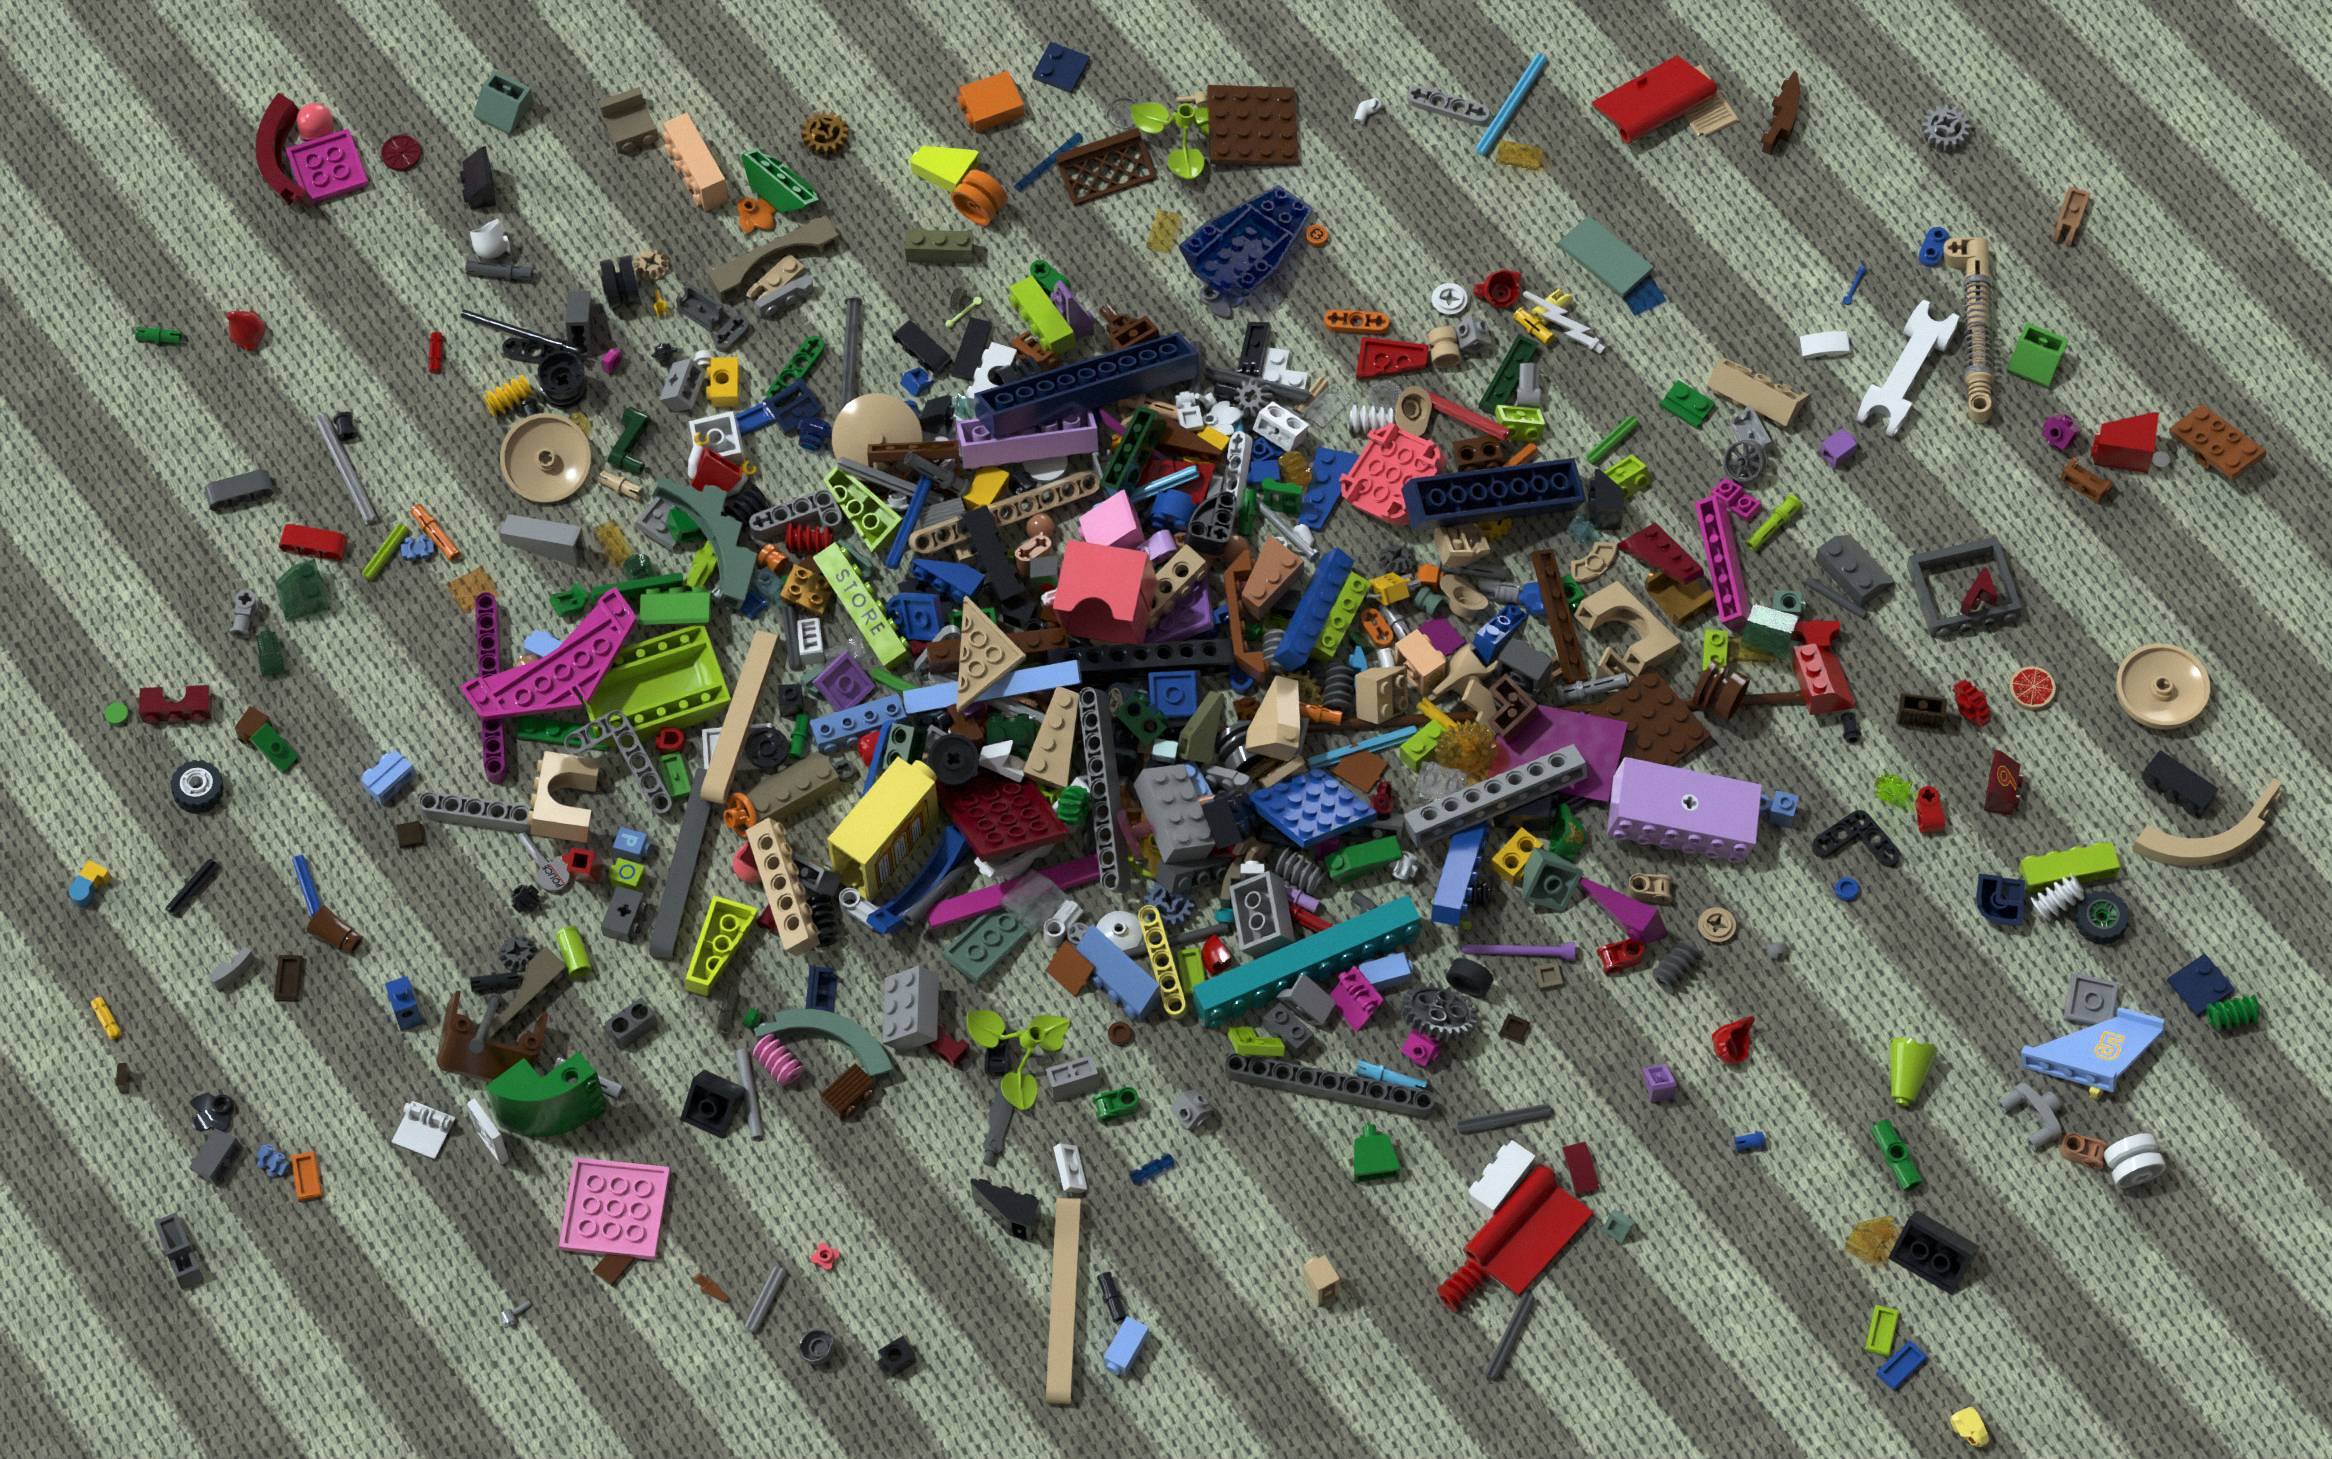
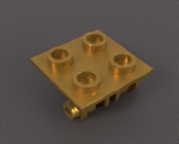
M794 564L779 599L783 600L782 603L792 606L796 603V609L800 605L803 606L801 611L807 608L806 612L815 617L817 615L821 617L833 588L825 577Z

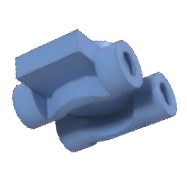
M426 535L419 536V542L415 543L414 538H406L405 544L401 545L402 558H407L408 561H415L419 557L421 559L430 558V555L434 554L433 540H428Z
M270 1144L261 1145L256 1156L259 1158L257 1166L261 1169L269 1166L268 1175L271 1177H276L277 1174L283 1176L290 1166L285 1161V1155L277 1151L274 1152L275 1148Z

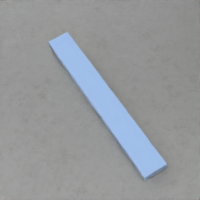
M1079 660L1009 672L972 703L1055 689L1057 686L1066 687L1082 684ZM958 681L903 691L905 713L910 715L944 709L954 703L957 705Z

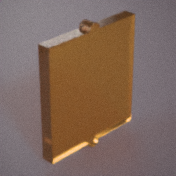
M482 566L446 584L453 595V601L457 602L463 614L475 608V599L480 593L489 592L495 597L499 596L492 584V578L487 576Z

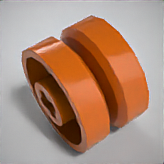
M971 170L962 180V184H959L950 195L955 208L963 216L980 226H987L996 216V212H999L1008 201L1007 194L1001 185L991 176L979 170Z

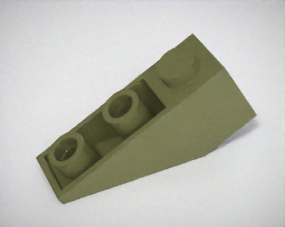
M1210 691L1180 733L1176 752L1177 757L1211 763L1212 757L1215 754L1216 734L1220 728V713L1224 707V694Z

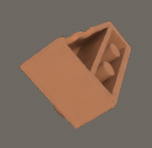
M1269 535L1241 594L1242 608L1260 620L1304 574V560Z

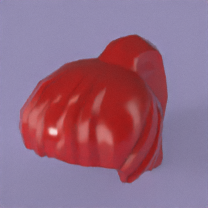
M1753 1015L1734 1023L1723 1025L1712 1034L1714 1052L1725 1064L1730 1066L1737 1065L1748 1058L1750 1045L1749 1031L1755 1020Z

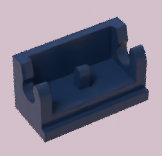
M810 965L805 1009L824 1010L834 1013L837 974L834 973L833 968Z

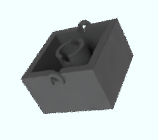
M1512 637L1495 665L1494 670L1497 671L1496 680L1507 674L1536 702L1550 682L1553 659L1545 652H1538L1531 648L1525 641Z

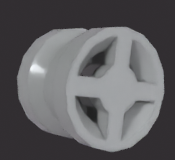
M1074 923L1067 931L1068 942L1076 948L1089 927L1084 923Z

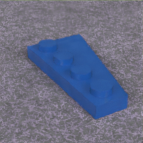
M1318 446L1298 525L1304 524L1312 531H1321L1337 500L1342 495L1341 482L1339 481L1342 473L1348 475L1360 455Z

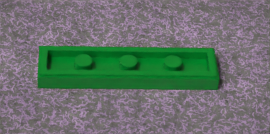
M679 572L593 587L590 598L592 603H598V600L613 587L617 588L623 598L639 596L645 593L648 588H660V592L668 591L672 587H681L684 579L682 573Z

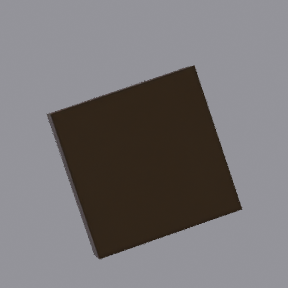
M420 821L396 825L400 849L423 845Z
M1508 1013L1499 1036L1521 1044L1530 1026V1022Z
M127 1063L117 1064L116 1086L120 1093H129L131 1071Z

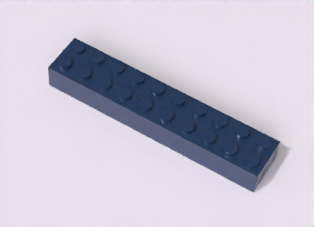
M1179 332L974 393L975 414L994 438L1004 437L1013 432L1023 431L1036 425L1046 424L1049 421L1066 418L1069 415L1086 412L1092 408L1106 406L1115 401L1125 400L1138 394L1148 393L1151 390L1168 387L1171 384L1198 377V352Z

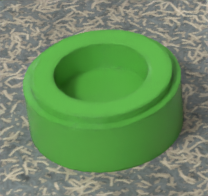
M116 702L106 708L105 718L110 725L121 726L127 722L129 712L124 704Z

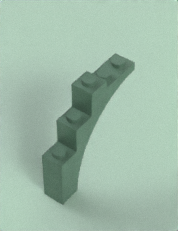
M659 478L654 488L653 496L671 503L688 515L700 527L713 548L720 575V592L717 603L739 610L746 597L757 553L752 552L749 548L736 546L742 522L736 521L735 518L730 516H721L727 492L717 486L705 485L702 492L694 487L676 484L673 480Z

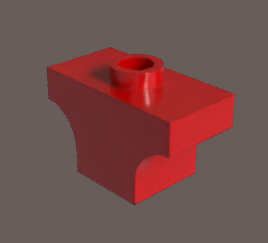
M1839 620L1793 622L1792 640L1798 641L1802 645L1816 643L1829 651L1830 642L1839 637L1840 622Z

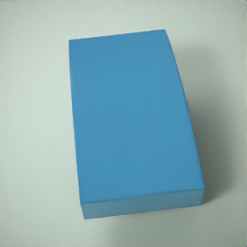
M1356 646L1355 654H1350L1348 665L1349 668L1355 671V675L1367 670L1366 659L1359 646Z

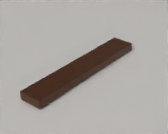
M1553 549L1533 551L1530 554L1565 684H1576V681L1579 680L1586 682L1588 681V676Z

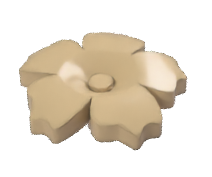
M1135 410L1128 415L1127 413H1120V418L1117 422L1125 428L1128 427Z

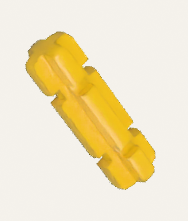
M98 997L92 1000L91 1005L109 1038L114 1040L120 1037L121 1031L116 1025L103 998Z

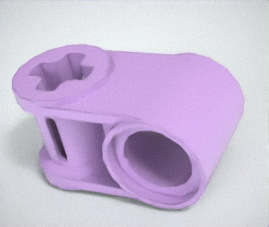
M1162 530L1155 533L1150 539L1134 549L1147 552L1153 567L1178 553L1170 530Z

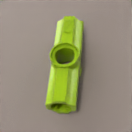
M708 540L703 549H699L693 558L692 568L682 584L683 589L686 591H692V587L706 586L710 577L715 576L714 572L718 567V563Z

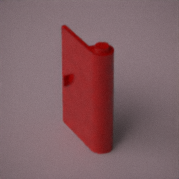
M1676 55L1592 101V106L1616 123L1620 137L1626 144H1630L1716 97L1718 87L1714 80L1709 79Z
M1538 1166L1463 1247V1252L1467 1257L1481 1265L1491 1276L1518 1296L1523 1293L1594 1215L1592 1210L1556 1184V1179L1554 1178L1556 1175L1547 1166Z

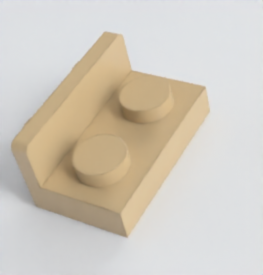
M1295 754L1290 761H1285L1260 778L1258 782L1262 788H1266L1307 772L1303 765L1305 761L1301 755Z

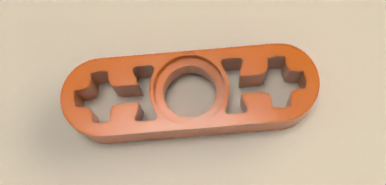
M1330 310L1324 316V325L1326 329L1332 332L1380 335L1387 332L1389 318L1380 312ZM1332 317L1337 318L1336 324H1332ZM1344 317L1347 318L1346 325H1344ZM1357 318L1362 320L1363 324L1355 327L1350 322ZM1367 319H1370V320H1369V327H1366V325H1367ZM1377 320H1381V327L1376 326Z

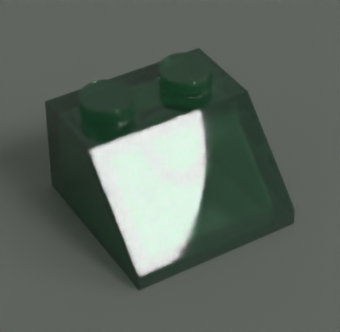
M315 559L293 565L275 582L286 622L330 609Z
M1754 604L1741 639V648L1786 661L1799 616Z

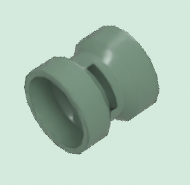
M1424 586L1416 595L1413 605L1419 609H1426V613L1434 617L1437 614L1434 612L1435 608L1440 610L1445 602V598L1439 594L1434 595L1432 589Z

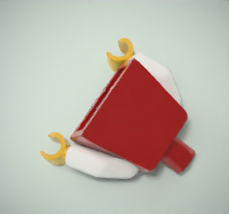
M701 432L696 433L694 436L696 445L693 446L688 460V475L691 478V486L702 492L705 485L717 486L727 492L725 498L739 493L748 480L747 475L756 472V466H751L748 471L746 467L750 461H743L739 467L706 446L704 449L703 445L709 442L710 437L706 435L705 441L701 442L699 440Z

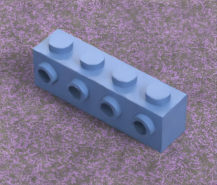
M898 693L810 720V727L819 753L825 752L827 754L833 753L839 747L845 745L848 747L857 745L862 736L881 730L882 725L888 720L908 725Z

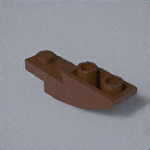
M1794 71L1790 78H1785L1781 86V94H1776L1772 102L1774 117L1770 124L1771 129L1769 132L1765 131L1761 139L1763 144L1762 152L1769 155L1772 153L1779 138L1788 142L1796 123L1800 85L1798 73Z

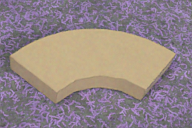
M1594 542L1593 549L1588 556L1580 560L1571 561L1570 574L1576 583L1588 582L1602 575L1615 558L1617 543Z

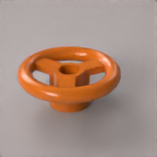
M734 793L727 801L724 821L729 828H732L742 838H748L746 831H743L739 825L745 823L751 828L757 824V818L749 798L742 793ZM744 805L746 806V808H747V810H748L749 817L747 816V813H746V811L744 810Z

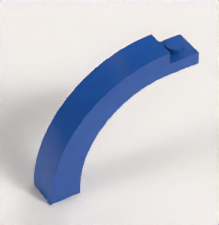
M954 823L946 827L933 853L913 880L894 899L868 915L866 922L877 932L883 935L891 932L894 935L908 924L904 921L903 915L963 860L970 845Z

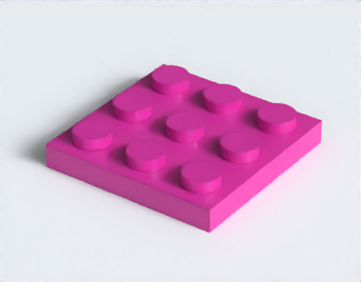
M349 129L286 148L298 186L305 189L315 203L369 186Z

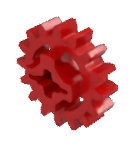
M1966 679L1953 685V692L1956 694L1954 695V700L1962 716L1972 721L1973 725H1977L1978 728L1991 722L1990 707L1982 691H1979L1976 686H1972L1971 682H1967Z

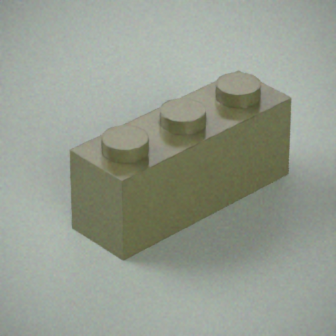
M906 230V262L973 263V231Z

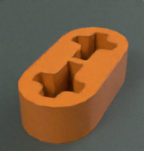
M1370 608L1363 611L1361 614V625L1373 644L1380 649L1391 646L1393 632L1380 612ZM1368 616L1375 618L1376 626L1371 621L1366 622ZM1378 631H1380L1383 636L1387 635L1386 641H1384L1383 639H1379Z

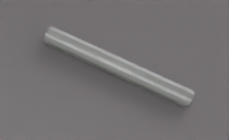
M841 457L837 464V468L841 471L909 497H913L917 485L845 457ZM931 490L925 503L930 505L944 502V495Z

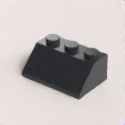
M1916 1210L1908 1218L1888 1259L1952 1295L1970 1267L1980 1246Z

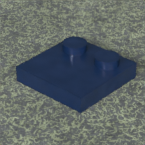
M1050 41L1032 74V79L1072 94L1090 61V56Z
M2205 953L2167 979L2170 986L2196 1017L2206 1011L2207 1004L2214 1006L2216 1002H2220L2235 991V988Z

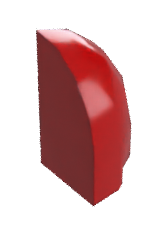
M1216 935L1210 936L1202 947L1201 958L1210 976H1213L1231 966V956Z

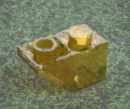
M1889 1215L1857 1223L1845 1244L1844 1251L1869 1265L1873 1258L1878 1260L1884 1249L1881 1244L1884 1239L1890 1240L1896 1227L1893 1226L1895 1217Z

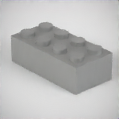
M1185 764L1143 769L1134 782V787L1164 864L1206 858L1216 843Z

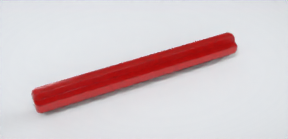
M1427 391L1431 398L1432 408L1502 441H1506L1509 438V428Z

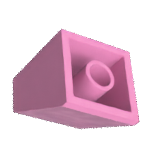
M1125 490L1119 491L1079 518L1081 527H1078V531L1082 540L1086 539L1087 543L1134 550L1146 541L1136 509Z

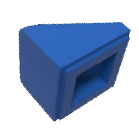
M918 367L905 372L900 384L916 397L935 381L923 369Z

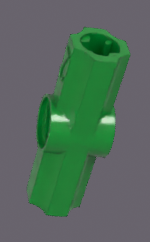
M1890 1120L1877 1122L1870 1128V1131L1885 1157L1886 1165L1891 1168L1904 1192L1916 1189L1923 1183V1180L1908 1155L1907 1146L1901 1142ZM1891 1153H1899L1902 1157L1899 1159L1894 1158Z

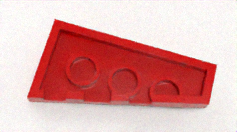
M1149 459L1137 486L1141 487L1195 465L1198 468L1200 477L1172 489L1192 496L1193 503L1197 504L1198 501L1202 504L1205 501L1217 465Z

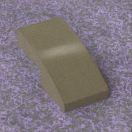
M1241 857L1235 858L1225 875L1220 898L1221 908H1230L1231 895L1229 887L1241 882Z

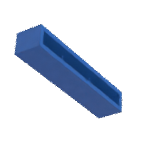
M1338 547L1322 556L1273 656V659L1289 672L1306 663L1355 562Z
M1488 819L1453 834L1432 904L1431 921L1459 926L1461 918H1466L1468 911L1466 901H1471L1473 893L1471 885H1475L1478 872L1475 870H1480L1482 863L1480 853H1485L1487 845L1485 837L1489 838L1492 824H1488Z

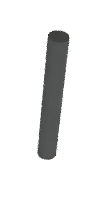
M1809 576L1806 579L1805 585L1863 619L1868 613L1865 609Z

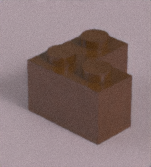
M1504 674L1489 688L1492 697L1502 708L1488 720L1491 729L1508 744L1541 712L1538 705L1507 674Z

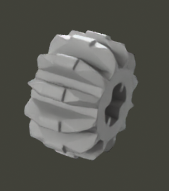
M1250 378L1249 384L1245 381L1241 382L1243 389H1236L1240 396H1236L1234 400L1240 402L1237 408L1243 410V414L1247 416L1252 414V416L1257 417L1259 411L1264 409L1265 405L1268 406L1270 404L1268 399L1274 396L1268 393L1271 387L1264 385L1263 380L1259 379L1256 382L1254 378ZM1252 394L1257 396L1256 400L1251 399Z

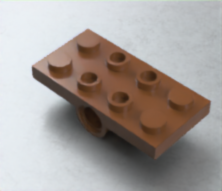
M2203 404L2169 428V433L2193 452L2195 460L2203 468L2208 469L2210 466H2213L2232 481L2266 457V450Z

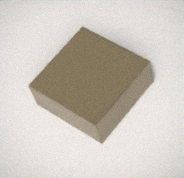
M1558 962L1534 966L1539 991L1563 986Z

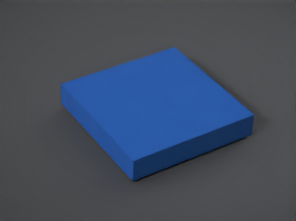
M1195 671L1149 673V693L1152 702L1150 705L1156 711L1158 709L1161 710L1168 719L1191 718L1197 710Z

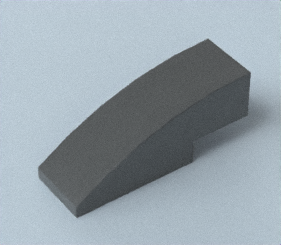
M177 1212L154 1221L180 1288L184 1289L203 1281L204 1278Z

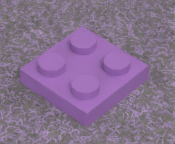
M844 651L812 681L836 712L856 706L876 687L848 651Z

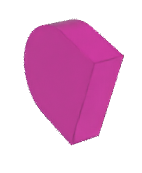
M612 348L603 357L602 367L603 371L607 374H612L621 362L622 353Z

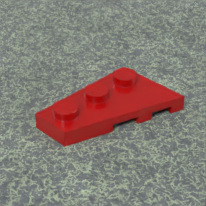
M1362 337L1356 380L1426 369L1429 345Z

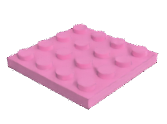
M574 1157L559 1249L563 1251L601 1255L610 1254L655 1260L670 1167Z

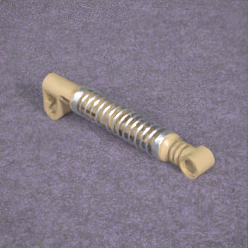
M1982 237L1951 238L1945 242L1943 247L1944 262L1952 268H1966V276L1963 282V290L1965 292L1964 316L1966 317L1964 319V334L1966 336L1964 339L1966 342L1964 345L1966 348L1964 352L1966 355L1964 358L1966 361L1965 382L1969 387V417L1973 422L1981 424L1991 418V384L1994 382L1992 277L1989 275L1988 240ZM1962 251H1966L1967 255H1962Z

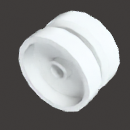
M2144 1133L2127 1137L2116 1142L2104 1152L2107 1165L2114 1169L2112 1177L2118 1188H2129L2151 1181L2165 1171L2166 1164L2162 1155L2156 1153L2158 1146L2152 1134Z

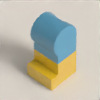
M90 860L87 861L69 889V895L75 906L82 908L92 902V895L100 883L107 885L112 878L108 869Z

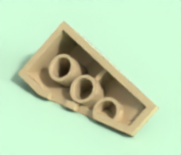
M1276 675L1253 721L1247 729L1245 751L1290 761L1299 746L1298 681Z

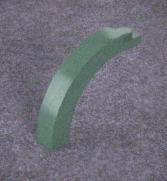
M816 1009L785 1010L774 1013L776 1022H765L754 1028L757 1042L769 1034H775L772 1041L796 1035H812L830 1039L851 1051L862 1063L868 1076L875 1083L894 1077L890 1060L878 1041L863 1027L836 1013Z

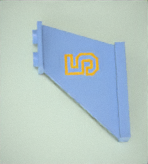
M2119 1007L2117 1017L2034 1048L2024 1045L2021 1052V1065L2026 1069L2114 1092L2117 1086V1078L2158 1037H2164L2165 1020Z

